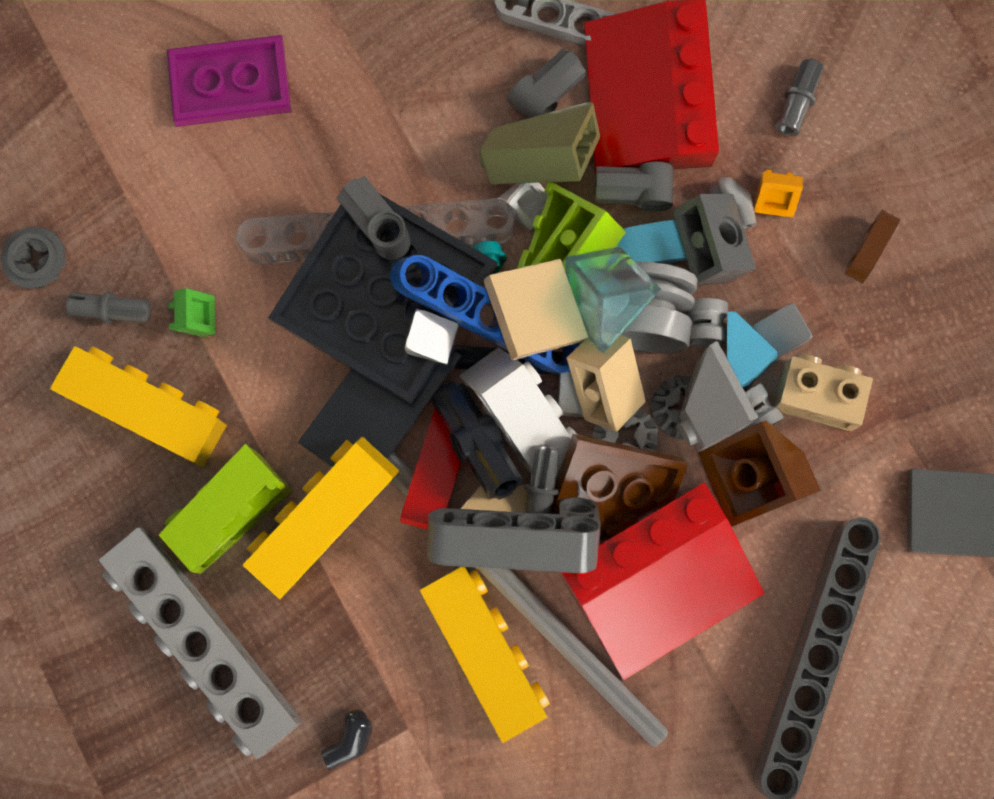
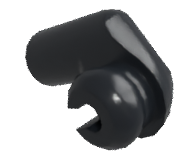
M358 709L350 711L344 719L347 726L342 741L321 751L323 760L329 770L361 756L366 751L372 733V724L367 719L364 711Z

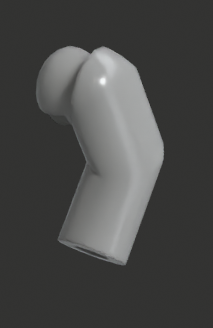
M720 177L719 181H714L710 184L709 194L734 195L744 229L757 225L751 194L731 177Z

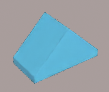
M727 312V360L743 390L746 391L777 361L778 352L737 312Z

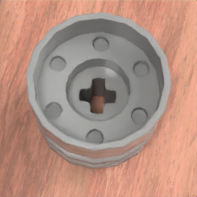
M635 261L615 265L611 276V281L615 285L611 286L609 297L619 303V305L608 307L604 330L631 338L633 350L653 353H678L686 351L689 347L692 320L681 312L691 310L695 304V298L692 294L697 289L698 279L696 276L685 269L655 262Z

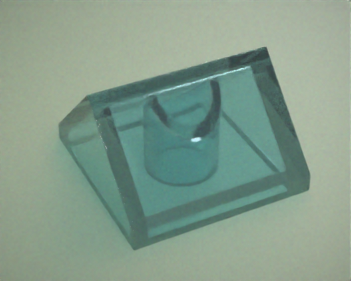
M620 246L565 257V273L588 337L597 349L604 353L658 294L661 288Z

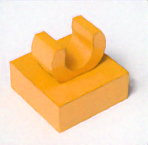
M769 169L762 172L754 200V212L793 218L803 189V177L794 176L791 172H787V175L772 173V170Z

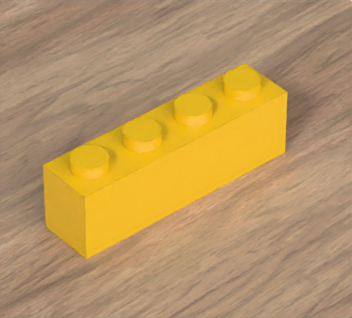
M76 346L73 347L50 387L51 390L204 468L227 426L216 418L220 412L219 410L200 400H197L195 406L181 400L184 395L183 392L164 382L161 383L159 388L147 383L146 380L149 375L129 364H126L124 370L119 369L111 364L114 357L91 346L88 352Z
M361 437L354 445L346 440L330 458L335 463L332 469L326 475L319 470L302 488L308 495L298 505L291 500L274 518L280 525L271 535L262 531L247 547V550L252 555L243 566L278 599H281L399 472L364 437Z
M460 567L422 588L420 592L502 744L548 718L543 708L550 705L540 684L536 682L530 686L522 670L529 667V664L518 644L512 647L508 646L502 632L509 628L497 606L491 610L486 606L481 595L487 593L488 590L477 570L468 573L466 567Z

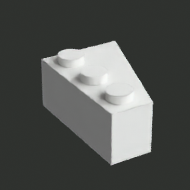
M498 347L459 376L466 386L471 387L484 405L482 407L486 414L492 416L506 437L504 439L530 475L532 474L534 454L537 446L548 445L559 449L557 479L572 434L577 433L570 426L565 429L559 420V417L563 415L561 408L551 395L548 394L544 397L537 385L542 380L534 367L528 361L524 364L518 360L511 361L510 355Z

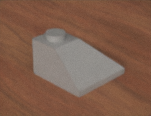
M718 341L710 344L696 362L679 415L682 421L678 424L681 435L689 446L694 444L698 453L743 431L759 418Z

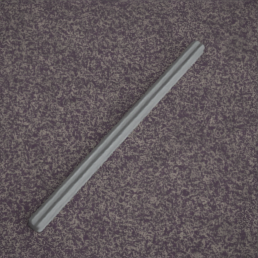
M394 452L389 461L399 472L391 481L407 496L414 471ZM478 569L651 746L659 745L668 735L667 728L510 569Z

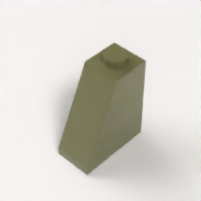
M585 102L492 128L479 151L480 164L482 168L486 169L490 184L580 181L600 139L593 102Z

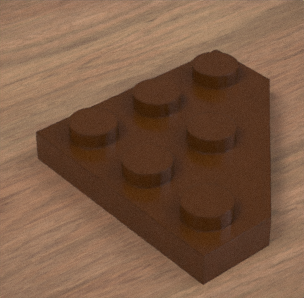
M572 434L554 488L558 489V494L553 497L550 514H559V504L563 499L580 497L592 500L597 504L601 524L599 541L607 536L611 539L639 522L637 518L656 506L661 509L674 501L688 463L682 457Z

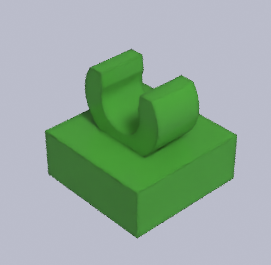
M187 288L174 291V300L168 304V309L174 310L175 323L169 324V329L200 337L215 335V296Z

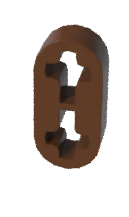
M882 209L865 234L844 274L862 284L875 267L896 230L900 219Z

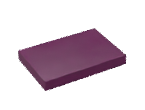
M282 35L167 49L173 122L176 127L292 112L285 46Z

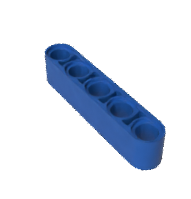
M413 255L396 261L390 272V280L395 290L508 351L485 288L423 255ZM410 264L416 265L422 274L421 282L417 287L411 286L406 280L405 272ZM448 284L454 286L458 292V299L453 307H449L443 299V291ZM485 304L491 307L494 315L492 323L487 327L480 320V311ZM575 343L561 347L563 356L558 364L552 359V350L521 359L548 372H571L567 357L580 344Z

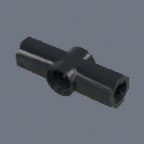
M452 381L441 386L440 390L432 396L433 406L449 431L450 441L458 459L463 465L469 464L489 499L497 498L500 500L511 495L522 484V476L503 447V439L496 422L489 414L483 415L464 383L459 384Z

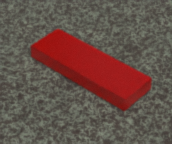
M434 409L400 516V523L428 530L429 513L436 509L449 507L462 464L452 447L449 431L436 409Z

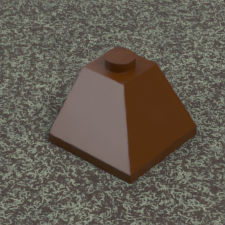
M766 420L698 453L731 527L821 491L804 452Z

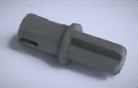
M810 58L802 61L792 87L788 88L784 94L787 100L779 120L775 124L776 130L782 134L797 136L808 108L813 106L816 101L814 93L824 70L823 64L818 62L817 59Z
M72 291L69 293L70 298H67L66 309L69 317L102 319L103 323L111 324L113 320L143 323L148 321L151 315L149 301L115 297L113 292L95 295Z
M539 445L535 449L530 484H525V489L528 490L526 513H551L553 497L558 494V489L554 488L560 451L556 447Z

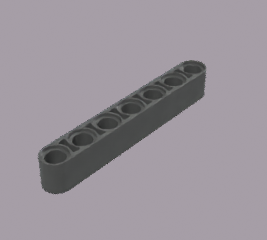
M859 517L839 524L834 530L753 772L755 787L769 799H793L800 789L880 545L881 534L879 528L868 518ZM852 527H856L863 533L864 543L860 549L853 547L849 542L848 533ZM839 566L847 568L851 574V583L846 589L840 587L835 579V572ZM828 605L834 607L838 613V622L832 629L825 626L822 621V611ZM815 645L820 646L825 653V662L818 669L813 668L808 660V653ZM801 686H807L812 694V701L805 709H799L794 699L797 689ZM794 727L799 735L798 743L793 749L785 750L781 744V735L785 729ZM775 769H782L785 774L783 787L777 791H770L767 786L769 773Z

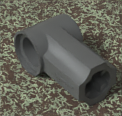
M561 49L534 76L526 75L519 80L508 94L507 102L525 119L553 112L558 107L559 101L585 77L586 70L577 56L571 51Z
M647 162L639 165L638 168L597 167L595 203L634 204L645 211H665L673 207V166L665 162Z
M365 176L358 179L354 178L343 187L341 193L336 197L338 202L370 240L376 252L382 258L393 260L404 256L410 247V236L402 217L390 208ZM388 229L399 231L398 237L391 242L379 240L381 234Z

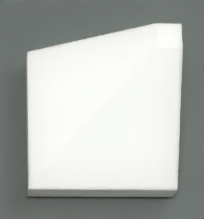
M539 182L516 183L495 202L525 228L531 230L535 216L541 215L548 195L544 192L545 189Z

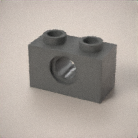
M699 194L672 210L690 271L698 279L697 285L729 283L756 269L733 194Z

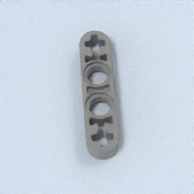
M494 0L495 13L501 21L585 46V41L591 40L590 35L585 36V34L579 33L574 27L575 21L580 18L596 20L615 15V13L572 0H517V5H514L512 10L506 9V2L510 0ZM529 2H533L531 8V17L526 16V9H528ZM544 7H552L558 12L559 17L554 22L545 23L538 18L537 13Z

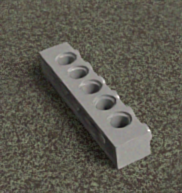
M141 527L136 528L99 559V562L106 569L102 573L104 579L115 591L119 592L122 590L130 599L131 603L128 605L130 612L140 623L145 624L148 622L157 633L154 637L157 646L168 657L174 655L183 666L180 670L183 679L194 690L200 688L209 699L206 703L208 710L220 723L226 720L236 733L232 739L243 754L248 757L253 754L256 760L265 756L304 722L150 530ZM150 568L154 573L155 580L152 587L144 591L139 585V576L142 571ZM171 600H175L180 605L181 613L179 618L171 624L164 616V609ZM197 632L202 633L207 640L206 650L200 656L195 655L190 649V640ZM223 664L227 665L233 672V682L227 689L220 687L215 679L217 669ZM247 698L256 700L260 706V715L255 722L246 720L242 715L241 707Z

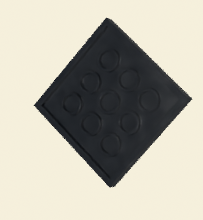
M381 195L390 208L402 217L410 236V247L405 255L398 259L388 260L382 258L376 252L370 240L340 204L268 319L412 405L438 363L407 354L405 351V344L416 308L440 317L443 316L394 289L390 280V272L393 265L402 258L423 255L484 288L483 280L492 275L497 267V261ZM388 229L381 234L379 240L391 242L398 237L399 231ZM410 264L406 268L405 276L407 282L411 286L417 287L422 279L420 269L414 264ZM448 284L443 291V299L449 307H453L458 299V292L451 284Z

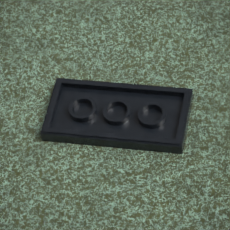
M451 349L447 365L439 362L436 364L412 405L351 369L298 443L333 467L335 463L330 458L346 440L354 445L361 437H364L389 460L432 401V396L440 390L441 386L458 365L462 356Z

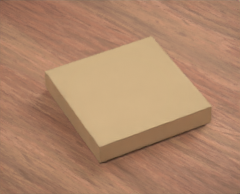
M561 259L492 274L483 280L511 361L579 343L589 338Z

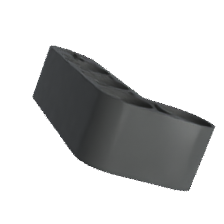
M570 497L560 501L559 514L454 508L436 509L428 515L426 556L432 563L444 566L587 573L596 569L601 528L598 506L595 502L586 498Z

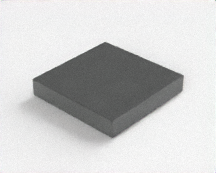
M923 469L908 470L907 552L994 557V474Z

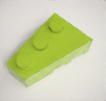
M547 182L544 192L548 196L541 215L535 216L532 225L535 229L529 250H523L517 269L561 259L575 301L578 303L626 231L605 210L553 182Z
M244 444L184 508L174 512L165 521L164 525L166 527L159 536L190 572L202 574L285 499L293 489L261 454L247 444Z

